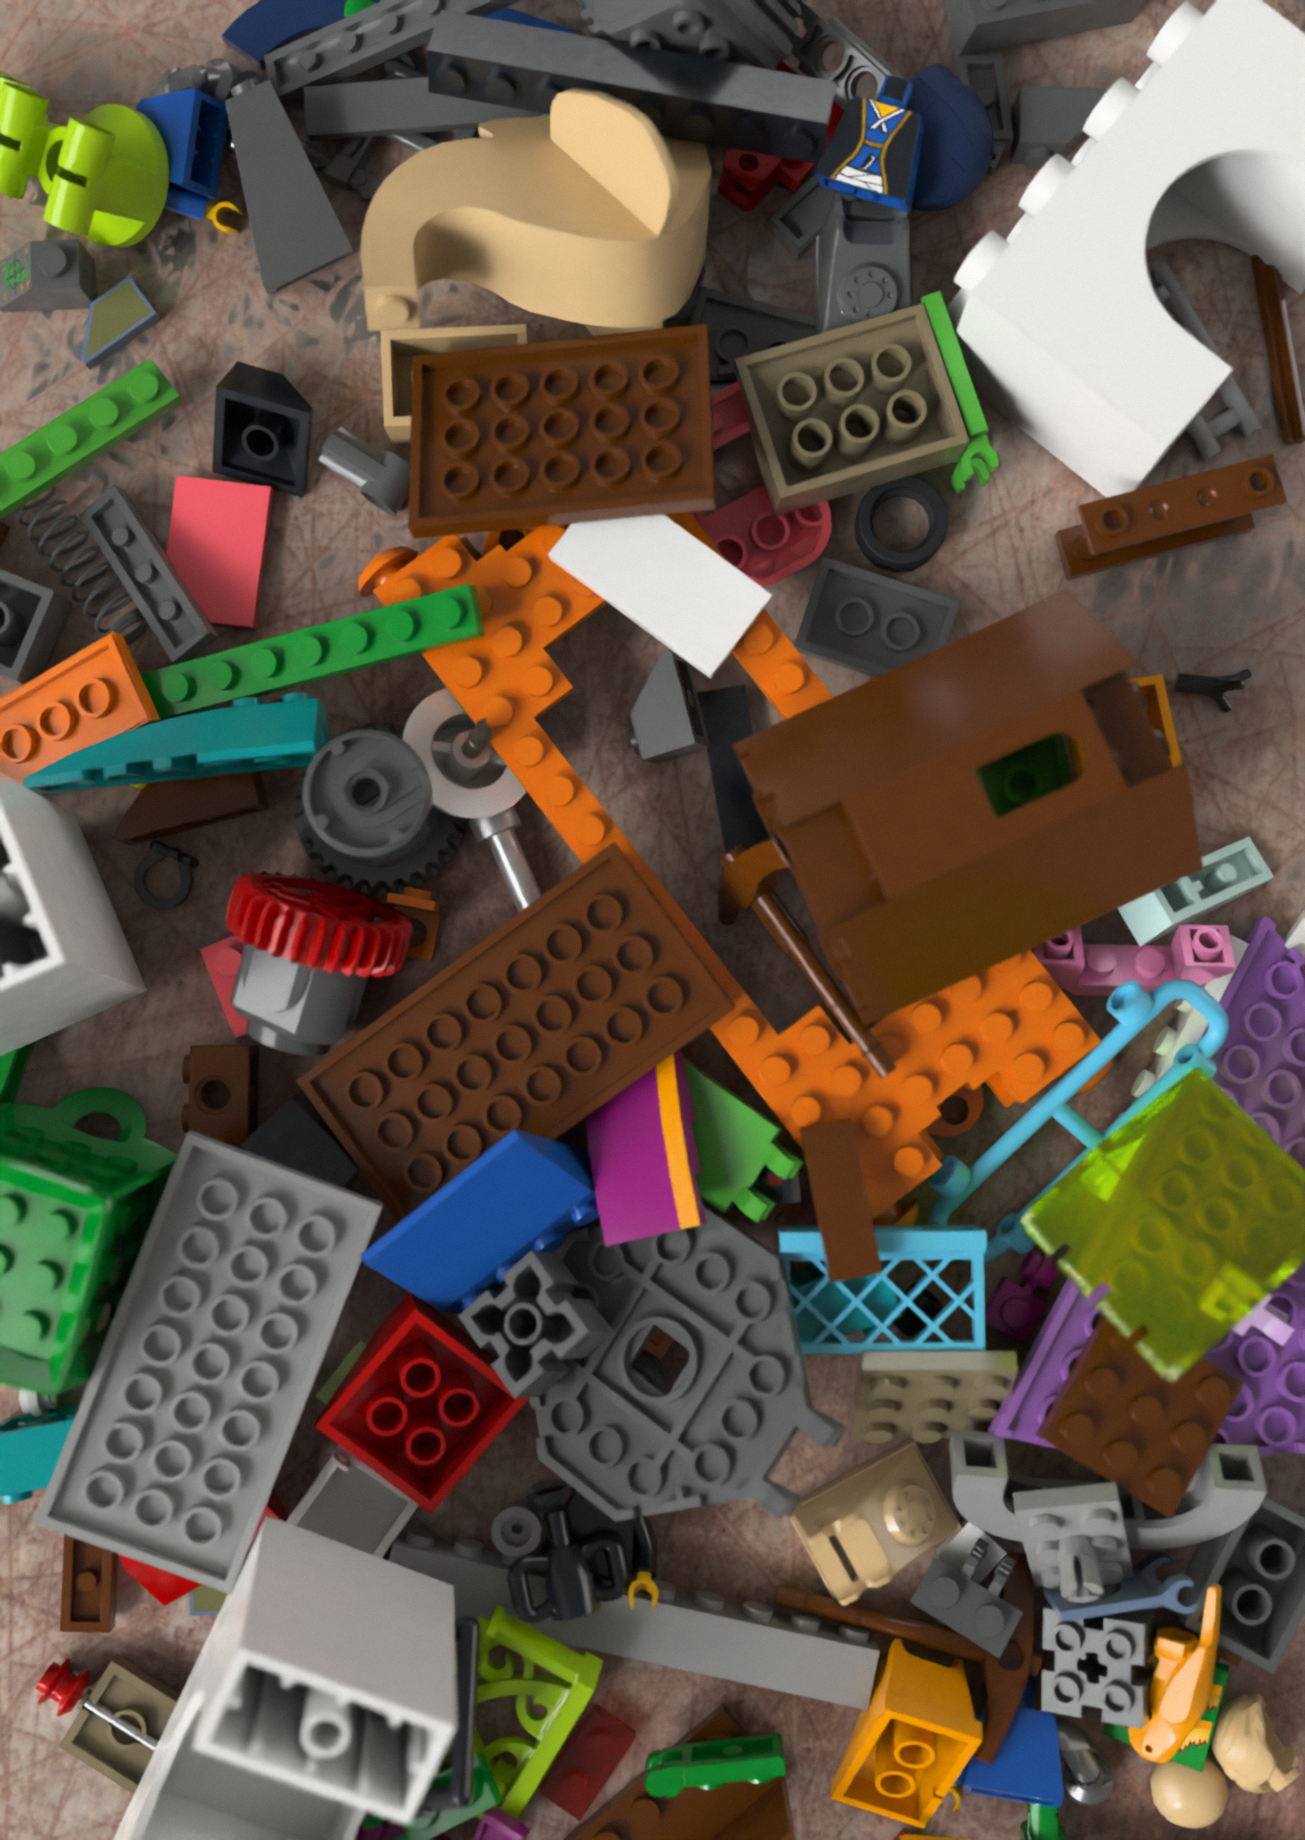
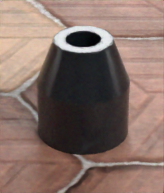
M913 1282L904 1294L906 1295L917 1283ZM926 1288L912 1300L931 1321L944 1308L943 1304ZM909 1306L901 1312V1317L892 1321L898 1330L909 1337L922 1331L927 1326Z

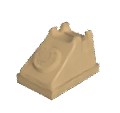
M907 1439L802 1497L803 1500L793 1516L790 1517L831 1597L837 1599L843 1606L859 1599L860 1594L865 1589L870 1587L879 1588L890 1582L896 1574L946 1537L962 1529L913 1439Z

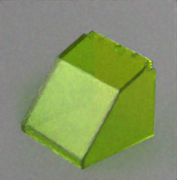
M1196 1067L1091 1150L1031 1204L1030 1209L1019 1220L1025 1225L1023 1229L1048 1256H1051L1064 1243L1072 1249L1057 1265L1087 1297L1095 1292L1103 1283L1111 1290L1095 1306L1126 1339L1142 1324L1150 1331L1135 1348L1161 1376L1166 1375L1173 1383L1305 1261V1170L1200 1067Z

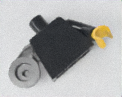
M560 1478L537 1482L520 1496L525 1500L508 1503L500 1508L494 1517L491 1529L492 1541L498 1551L506 1556L515 1558L528 1555L534 1551L540 1542L542 1524L546 1521V1516L544 1513H538L531 1508L526 1496L541 1489L568 1483ZM575 1489V1495L571 1504L564 1509L571 1541H576L580 1545L592 1537L603 1533L617 1536L624 1547L630 1582L631 1575L636 1579L629 1587V1606L634 1610V1595L639 1590H646L653 1597L652 1610H654L657 1606L659 1595L658 1587L652 1581L657 1574L658 1541L649 1516L615 1522ZM548 1529L541 1545L540 1554H547L548 1548L552 1546ZM599 1550L588 1559L594 1577L611 1581L604 1550Z

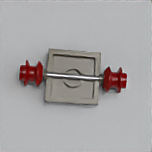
M118 1654L111 1660L93 1691L88 1689L85 1694L84 1692L89 1685V1670L86 1669L76 1676L69 1671L70 1658H67L61 1666L53 1662L35 1688L43 1693L38 1704L40 1705L51 1698L58 1703V1717L71 1712L77 1703L79 1704L76 1708L80 1710L59 1747L134 1794L181 1694Z

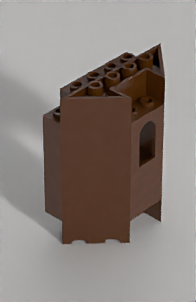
M1069 589L732 744L754 790L752 800L770 838H776L792 863L789 865L820 930L816 936L837 980L843 979L864 1026L1203 868L1187 761L1171 767L1167 759L1171 756L1169 744L1162 732L1158 729L1153 730L1145 713L1148 709L1145 694L1136 682H1130L1126 674L1139 661ZM1051 734H1064L1079 743L1085 756V766L1077 781L998 819L996 818L974 769Z

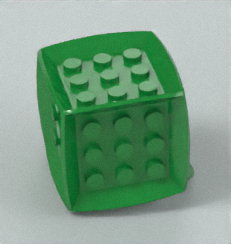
M106 1087L80 1090L64 1098L54 1108L29 1103H0V1384L56 1395L84 1383L92 1376L178 1157L177 1154L147 1139L146 1118L141 1106L133 1097L120 1090ZM96 1112L107 1113L118 1121L120 1135L117 1141L92 1136L73 1127L85 1115Z

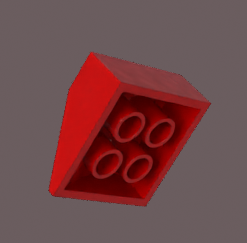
M409 1292L375 1332L315 1421V1427L432 1514L529 1400V1397L514 1398L492 1366L497 1358L485 1348H480L475 1340L428 1303Z

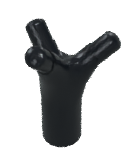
M1249 669L1226 676L1178 673L1175 692L1208 696L1216 701L1224 712H1229L1232 709V705L1224 693L1244 689V680L1250 678L1252 674Z

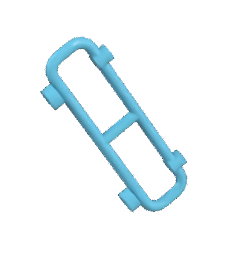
M1175 979L1164 982L1150 994L1136 981H1128L1118 986L1107 1001V1010L1120 1023L1101 1040L1102 1042L1086 1054L970 1168L953 1155L939 1160L943 1166L928 1177L929 1187L940 1195L930 1208L928 1225H948L950 1214L1045 1122L1053 1117L1087 1148L1018 1214H1008L999 1222L996 1235L987 1242V1251L984 1252V1264L995 1261L1010 1248L1019 1254L1030 1251L1038 1240V1232L1033 1228L1037 1222L1188 1079L1196 1085H1202L1215 1075L1217 1064L1211 1057L1226 1041L1229 1031V1019L1222 1005L1202 986L1191 980ZM1177 999H1185L1207 1019L1209 1027L1206 1034L1196 1044L1190 1043L1183 1046L1174 1057V1065L1103 1133H1100L1066 1102L1169 1003ZM961 1260L967 1264H971V1260Z

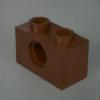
M259 1045L190 1046V1055H185L182 1066L183 1081L185 1084H189V1104H184L182 1109L181 1123L183 1132L194 1131L228 1145H241L258 1129ZM217 1080L226 1084L230 1092L229 1101L223 1108L216 1106L210 1099V1088Z

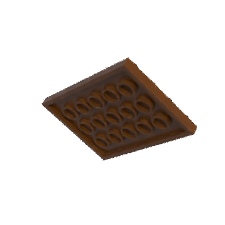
M707 324L413 356L408 529L414 539L716 509L710 336Z

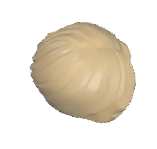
M1242 1694L1220 1705L1210 1742L1216 1760L1221 1764L1224 1773L1232 1781H1236L1237 1785L1245 1791L1261 1794L1274 1789L1278 1792L1299 1776L1296 1770L1299 1759L1291 1747H1284L1274 1733L1271 1720L1265 1711L1266 1703L1264 1698L1260 1694L1251 1696Z

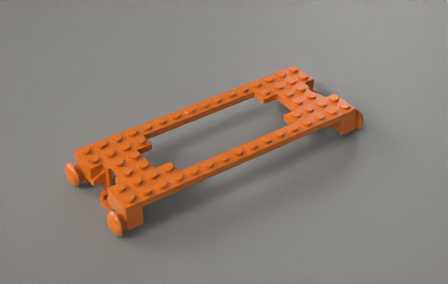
M690 512L664 514L725 559ZM572 523L489 531L484 543V556L478 552L465 535L459 539L456 535H448L441 538L418 557L417 551L400 545L389 548L372 559L364 567L358 578L359 593L363 597L375 594L383 607L465 584L476 587L485 636L421 653V655L475 725L479 720L486 719V724L492 730V738L489 743L582 864H585L611 843H617L735 1004L736 1008L710 1026L709 1029L803 1150L799 1132L801 1127L851 1119L873 1226L914 1225L919 1215L917 1199H913L901 1206L897 1201L943 1166L939 1160L945 1156L929 1134L938 1137H955L970 1130L980 1118L984 1105L982 1083L985 1082L1004 1107L1008 1108L1014 1102L1023 1104L1056 1077L1061 1080L1086 1054L1102 1042L1030 949L894 1012L869 1028L879 1043L882 1042L881 1046L897 1067V1069L881 1080L865 1057H861L863 1054L853 1041L848 1043L819 1005H816L778 1035L536 721L541 715L574 691L573 686L546 653V650L608 603L549 559L548 554ZM509 531H519L526 536L507 551L500 544L502 537ZM763 609L731 652L782 718L786 720L833 698V696L768 612ZM1113 1059L1070 1099L1083 1095L1096 1087L1108 1075L1113 1065ZM950 1096H957L963 1100L966 1109L961 1121L954 1124L945 1122L940 1113L942 1102Z

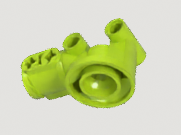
M0 69V194L23 199L29 176L37 177L43 189L49 195L43 219L48 223L63 230L83 235L93 243L112 248L129 247L145 238L160 218L169 187L168 155L164 141L153 122L146 115L133 108L119 104H106L91 110L82 119L70 117L67 127L50 123L46 114L49 100L35 93L36 89L33 86Z

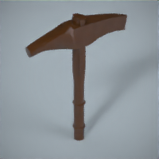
M767 838L745 851L742 845H739L719 859L725 869L719 877L718 920L724 925H732L735 923L741 909H747L752 906L782 950L795 960L830 1008L828 1011H832L863 1054L861 1057H865L880 1080L897 1069L881 1046L882 1042L879 1043L868 1026H864L860 1015L848 1000L849 996H845L809 945L806 933L775 892L774 888L777 886L778 870L792 864L776 838Z
M1006 1552V1555L1017 1562L1001 1590V1599L1022 1611L1023 1615L999 1659L946 1625L894 1615L861 1606V1603L859 1605L850 1603L843 1606L837 1599L808 1592V1589L804 1591L779 1584L775 1601L777 1605L799 1610L802 1614L807 1612L854 1625L855 1628L859 1626L900 1637L931 1649L981 1662L986 1701L982 1741L977 1747L973 1758L990 1766H993L1018 1710L1028 1675L1036 1677L1038 1670L1041 1668V1651L1033 1649V1579L1026 1554Z

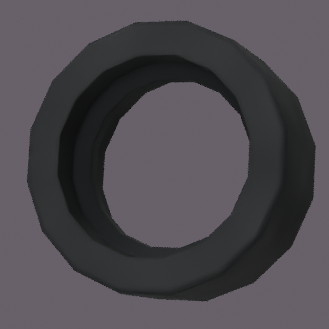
M907 476L871 487L863 497L855 519L856 542L864 557L878 568L892 572L913 571L929 562L943 543L949 525L947 505L935 487L926 480L915 476ZM903 496L913 499L924 508L928 515L929 530L927 537L919 546L912 550L896 551L889 549L878 540L874 533L873 518L875 511L884 501L892 497Z

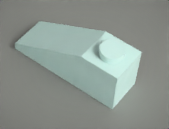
M1249 836L1201 857L1202 869L1117 908L1140 947L1176 931L1179 924L1187 925L1274 878Z

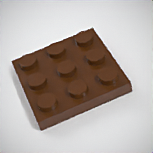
M1109 1301L1035 1435L1110 1482H1116L1117 1486L1172 1519L1238 1395L1243 1382L1123 1306Z

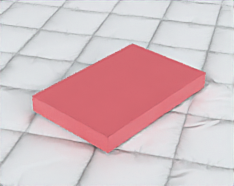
M176 475L166 556L212 626L256 631L274 497L273 488L271 486Z

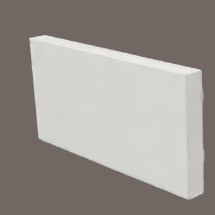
M664 514L572 523L548 554L550 560L710 679L772 598L771 593Z

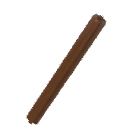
M1252 255L1251 260L1282 440L1288 445L1302 443L1305 441V409L1282 275L1273 265H1266L1259 256Z

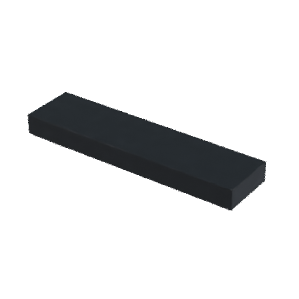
M745 685L698 692L697 696L711 746L706 749L724 851L727 854L739 845H742L745 851H747L759 842L770 838L752 800L754 790L732 745L753 735Z

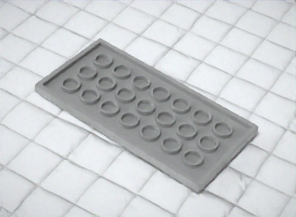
M194 1131L187 1132L34 1523L231 1594L362 1261L361 1254L366 1251L384 1203Z

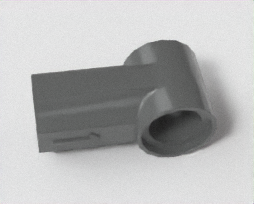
M339 427L329 435L322 446V452L318 459L319 463L360 489V493L375 506L388 514L396 516L409 496L410 463L390 451L380 452L342 427Z

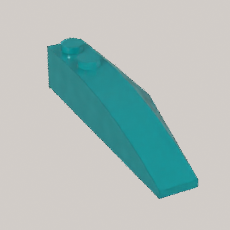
M308 692L282 695L283 702L263 704V698L258 697L233 700V707L218 708L169 718L120 733L81 749L25 777L24 787L39 794L309 767L318 751L330 742L327 706L319 698L313 699L312 693Z

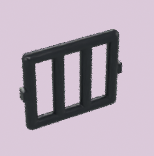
M472 1616L454 1620L455 1641H459L457 1673H455L456 1728L444 1753L453 1752L451 1786L426 1788L412 1816L413 1818L436 1817V1810L464 1808L470 1804L472 1799L480 1623Z

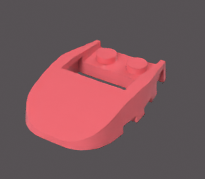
M738 381L712 394L714 451L749 433L750 428ZM765 485L758 487L705 517L701 511L690 512L725 559L760 586L774 584L815 561L827 546L832 530L831 511L828 501L775 516Z

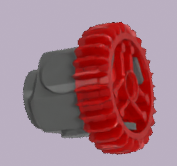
M263 871L259 874L251 872L248 875L244 874L235 881L226 909L228 910L225 918L227 927L235 937H240L245 943L230 1000L237 1013L249 1019L246 1032L256 1041L271 1048L293 1054L309 1056L326 1054L332 1043L342 1039L348 1020L355 1022L368 976L373 975L380 978L383 975L390 976L401 970L412 941L413 926L409 918L403 915L402 911L394 910L392 905L380 903L379 898L367 897L363 892H355L347 889V887L336 886L329 881L325 883L314 880L312 877L307 879L295 874L288 876L279 872L270 874Z

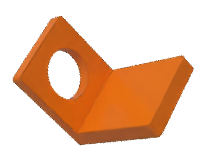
M404 886L402 895L388 892L386 902L394 905V910L402 911L403 915L408 917L409 920H419L426 927L427 936L425 941L418 947H409L407 957L432 961L443 905L436 901H431L432 892Z

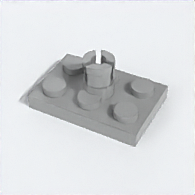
M1116 1482L1013 1492L1014 1511L1035 1588L1046 1587L1052 1590H1060L1062 1597H1067L1068 1601L1086 1603L1100 1598L1099 1594H1103L1102 1585H1113L1119 1583L1122 1579L1134 1578Z

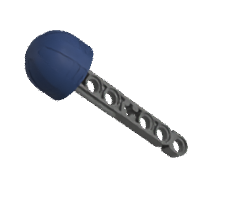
M796 0L801 6V15L797 18L804 20L803 26L807 31L803 37L797 35L789 39V42L793 45L791 53L800 61L798 69L807 77L837 82L834 102L844 111L853 97H857V84L863 75L872 73L877 80V91L871 99L875 102L878 100L886 76H895L906 80L836 16H832L828 20L807 0ZM839 43L843 49V61L837 70L828 72L823 64L824 52L830 45ZM933 64L919 71L908 80V82L913 84L914 88L906 108L907 111L920 115L924 126L911 209L923 211L944 210L966 199L978 187L986 175L994 148L993 126L985 105L943 64Z

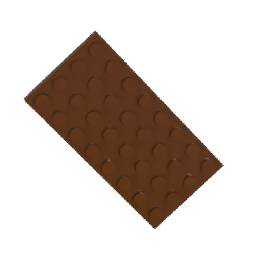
M613 842L299 1077L296 1082L394 1218L400 1223L514 1129L555 1140L730 1013L736 1006L616 842Z

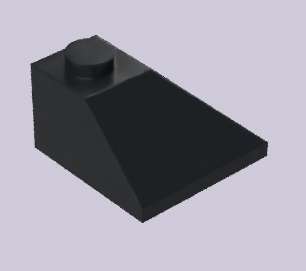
M237 361L218 383L215 399L212 472L256 485L271 486L273 490L303 498L306 494L313 408L283 374Z

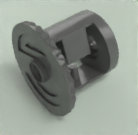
M390 722L367 723L357 727H350L346 731L332 736L330 742L324 745L314 756L309 767H305L301 778L298 780L297 792L294 798V820L299 839L307 855L325 875L340 885L354 891L385 895L388 892H403L404 886L416 888L436 876L449 863L464 836L467 818L447 815L432 807L433 790L428 771L416 751L402 740L405 727Z

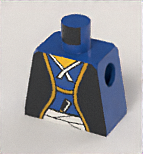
M886 76L877 102L861 97H853L850 100L816 166L814 174L820 187L907 213L910 212L924 131L921 116L906 110L914 88L913 84L899 77Z

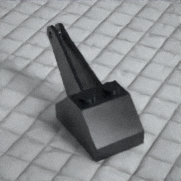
M303 1090L291 1097L238 1147L241 1150L342 1188H346L361 1172Z

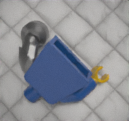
M214 58L199 67L193 64L181 70L180 67L168 69L153 86L148 94V98L140 100L136 110L146 115L153 122L166 147L169 162V187L164 207L167 210L201 222L203 217L212 220L213 224L224 233L236 235L239 231L224 226L222 218L227 211H235L238 214L244 215L241 209L230 202L223 201L216 206L207 202L208 198H217L228 119L225 101L233 97L230 90L235 87V81L242 71L222 58Z
M1027 1679L1018 1710L993 1766L973 1758L974 1752L949 1792L955 1796L953 1812L959 1810L963 1792L1059 1809L1063 1803L1064 1789L1072 1801L1078 1805L1091 1807L1099 1805L1108 1797L1113 1785V1775L1106 1760L1097 1753L1091 1752L1096 1751V1748L1088 1738L1087 1733L1080 1726L1064 1717H1056L1051 1712L1034 1710L1036 1683ZM985 1702L982 1712H974L975 1720L982 1722V1728ZM1060 1758L1062 1759V1761H1063V1763H1064V1767H1063V1769H1062V1772H1061V1762H1060Z

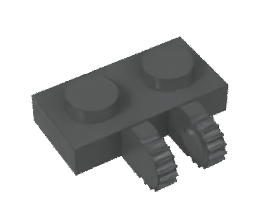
M979 1538L961 1572L956 1571L934 1557L910 1602L999 1659L1023 1615L1022 1611L998 1597L1017 1561L1006 1555L1005 1559L1001 1560L994 1572L995 1577L989 1589L983 1588L971 1580L977 1566L982 1564L988 1552L987 1547L989 1543Z

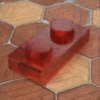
M595 1703L541 1783L539 1793L580 1821L635 1740L636 1730Z

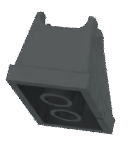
M835 191L821 235L815 238V335L913 306L909 213L870 201H849L844 199L842 193Z

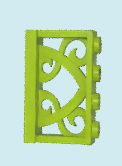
M496 1604L488 1620L481 1616L477 1619L480 1623L478 1671L483 1677L478 1679L477 1704L493 1698L517 1695L516 1711L518 1718L534 1739L531 1741L522 1737L509 1736L499 1738L485 1747L475 1724L474 1755L483 1752L503 1800V1802L495 1805V1807L517 1820L594 1693L603 1660L585 1651L583 1656L505 1613L506 1608ZM497 1645H504L520 1654L524 1661V1672H514L515 1662L508 1652L505 1654L506 1662L504 1664L498 1665L493 1663L489 1656L490 1650ZM458 1654L455 1657V1673H457ZM536 1664L557 1676L534 1672ZM528 1696H535L532 1707L536 1704H541L547 1708L548 1712L543 1715L532 1713L528 1707ZM502 1752H510L517 1758V1763L514 1765L507 1764L503 1760V1754L496 1762L493 1757ZM453 1753L446 1755L444 1761L452 1763ZM439 1761L432 1777L451 1767ZM484 1812L476 1815L475 1817L481 1820Z

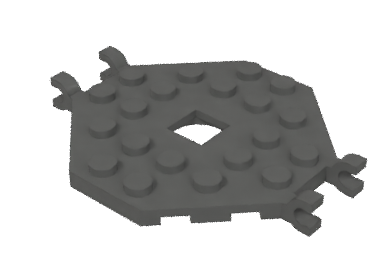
M704 1203L702 1205L707 1224L605 1246L601 1226L576 1231L572 1229L563 1237L565 1241L556 1252L578 1282V1285L570 1291L574 1299L591 1300L613 1333L585 1358L562 1360L569 1372L540 1397H529L530 1407L535 1408L540 1437L535 1439L538 1459L615 1522L748 1497L757 1501L776 1519L781 1520L784 1515L790 1518L803 1499L785 1486L773 1482L769 1479V1476L798 1429L800 1428L823 1448L827 1447L828 1444L836 1446L846 1430V1427L812 1406L784 1259ZM501 1286L497 1290H505L509 1286ZM656 1326L689 1351V1361L669 1394H666L632 1368Z

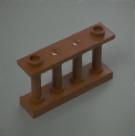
M1274 454L1081 504L1078 506V512L1082 524L1058 530L1054 536L1066 579L1071 580L1248 533L1255 528L1251 513L1283 505L1287 502Z

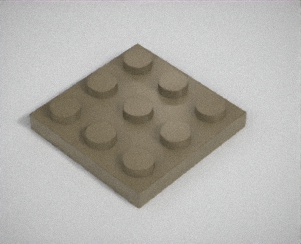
M861 1351L849 1420L851 1439H864L866 1442L874 1444L885 1443L891 1439H913L918 1443L928 1444L941 1439H950L952 1430L989 1432L988 1429L1005 1397L1012 1392L1018 1372L1016 1351Z

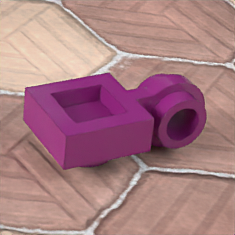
M1032 1249L1020 1266L1019 1274L1025 1277L1020 1285L1003 1276L985 1305V1322L1024 1346L1048 1306L1046 1301L1032 1292L1038 1286L1046 1290L1055 1280L1060 1265L1054 1262V1255L1046 1250L1038 1252Z

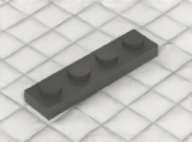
M114 485L79 515L173 663L178 664L193 659L219 637L124 490Z

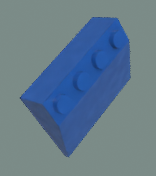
M514 1129L363 1252L361 1257L366 1265L439 1311L461 1313L486 1290H497L501 1286H507L502 1276L531 1250L554 1252L562 1246L565 1241L563 1237L576 1226H583L592 1222L599 1216L590 1157L583 1148Z

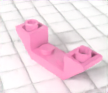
M1179 924L1170 946L1144 945L1141 947L1139 945L1082 944L1081 926H1078L1031 948L1033 954L1054 981L1073 995L1110 996L1118 986L1128 981L1138 982L1150 994L1154 989L1167 981L1185 979L1191 980L1198 985H1203L1230 974L1235 969L1228 925Z

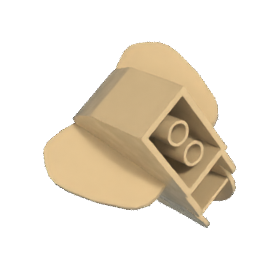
M573 88L558 93L551 104L550 115L502 118L478 124L479 136L482 138L443 142L418 152L400 164L382 182L369 205L362 230L361 243L362 275L368 331L420 328L419 289L429 281L450 279L474 283L495 292L511 304L529 312L585 324L592 336L664 329L663 321L676 315L691 297L706 259L712 169L705 143L659 135L650 120L631 105L601 92Z

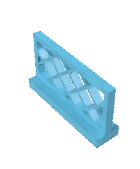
M979 1225L873 1226L880 1260L889 1261L882 1267L883 1273L874 1275L856 1295L841 1281L834 1282L850 1301L830 1321L810 1302L829 1282L827 1268L820 1262L825 1261L818 1226H777L778 1255L784 1259L790 1291L799 1299L793 1307L794 1314L796 1316L806 1306L825 1325L811 1341H800L802 1354L861 1353V1351H985L984 1252L987 1251V1231ZM900 1260H914L927 1274L905 1295L886 1275ZM922 1260L939 1261L930 1269ZM951 1260H971V1280L956 1295L937 1275ZM789 1261H812L825 1275L803 1295L790 1283ZM883 1280L901 1300L880 1321L861 1301ZM934 1280L952 1300L931 1321L912 1300ZM971 1292L972 1310L963 1302ZM958 1305L972 1317V1340H950L938 1328ZM857 1306L876 1326L863 1340L849 1341L836 1326ZM909 1306L927 1326L913 1340H899L887 1326ZM883 1331L891 1340H875V1338ZM934 1331L942 1340L925 1339ZM832 1332L840 1341L823 1340Z

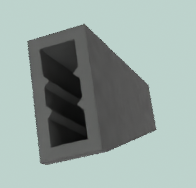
M254 77L233 87L230 90L233 97L226 100L225 104L261 280L268 295H271L352 255L353 248L270 80L268 79L259 84L258 79Z

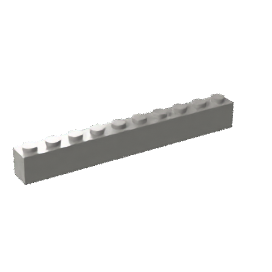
M417 1527L408 1528L407 1532L400 1531L393 1541L389 1556L390 1562L454 1586V1620L469 1616L476 1619L481 1616L488 1620L496 1604H499L506 1608L505 1613L521 1621L514 1612L507 1581L509 1567L517 1558L506 1556L501 1552L484 1549V1544L474 1539L457 1538L455 1542L437 1539L434 1532ZM528 1570L527 1577L533 1605L537 1607L547 1598L545 1572ZM595 1578V1582L598 1585H611L609 1580ZM652 1580L658 1587L659 1593L658 1603L654 1610H652L653 1597L650 1592L646 1590L636 1592L633 1610L629 1606L627 1591L620 1599L609 1602L600 1601L601 1608L598 1611L580 1618L554 1621L551 1616L536 1624L523 1622L562 1644L867 1711L880 1653L875 1635L869 1633V1629L859 1626L855 1628L854 1625L844 1622L840 1623V1627L821 1623V1619L818 1616L807 1612L802 1614L801 1611H794L792 1616L775 1613L772 1607L757 1601H745L744 1605L725 1602V1598L722 1595L706 1590H698L695 1595L676 1591L677 1588L673 1584L661 1580Z

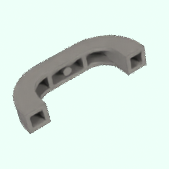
M952 1430L949 1454L954 1503L966 1520L992 1535L1023 1542L1014 1511L1013 1492L1108 1483L1042 1479L1017 1474L1007 1468L1004 1438L986 1431ZM1211 1443L1205 1455V1462H1201L1172 1519L1117 1486L1129 1549L1176 1548L1219 1537L1246 1522L1258 1510L1267 1492L1257 1446Z

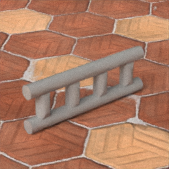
M1165 262L1152 270L1150 274L1156 283L1153 290L1161 304L1167 302L1180 327L1223 360L1168 263ZM1231 373L1217 389L1228 409L1205 422L1199 412L1186 429L1204 461L1222 451L1215 438L1237 425L1245 438L1262 428Z

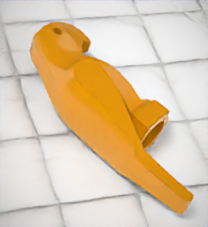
M1214 1583L1207 1589L1199 1643L1197 1634L1172 1626L1157 1629L1156 1637L1153 1638L1152 1644L1159 1662L1153 1672L1150 1684L1149 1703L1151 1718L1143 1729L1128 1728L1129 1739L1133 1748L1142 1757L1150 1761L1166 1763L1174 1757L1209 1705L1220 1630L1222 1587L1219 1584Z

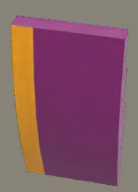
M680 1048L585 1117L594 1189L605 1246L707 1224L696 1173L702 1172L691 1126V1123L697 1122Z

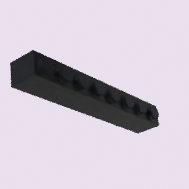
M442 9L426 49L428 88L430 93L550 115L551 104L558 93L573 88L601 92L637 109L650 120L659 135L818 164L824 152L837 84L835 81L644 46H630V44Z

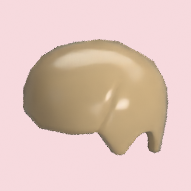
M1209 1750L1202 1772L1168 1760L1166 1763L1156 1762L1150 1778L1153 1802L1160 1814L1171 1823L1190 1829L1204 1828L1214 1824L1224 1813L1229 1797L1226 1774L1221 1764Z

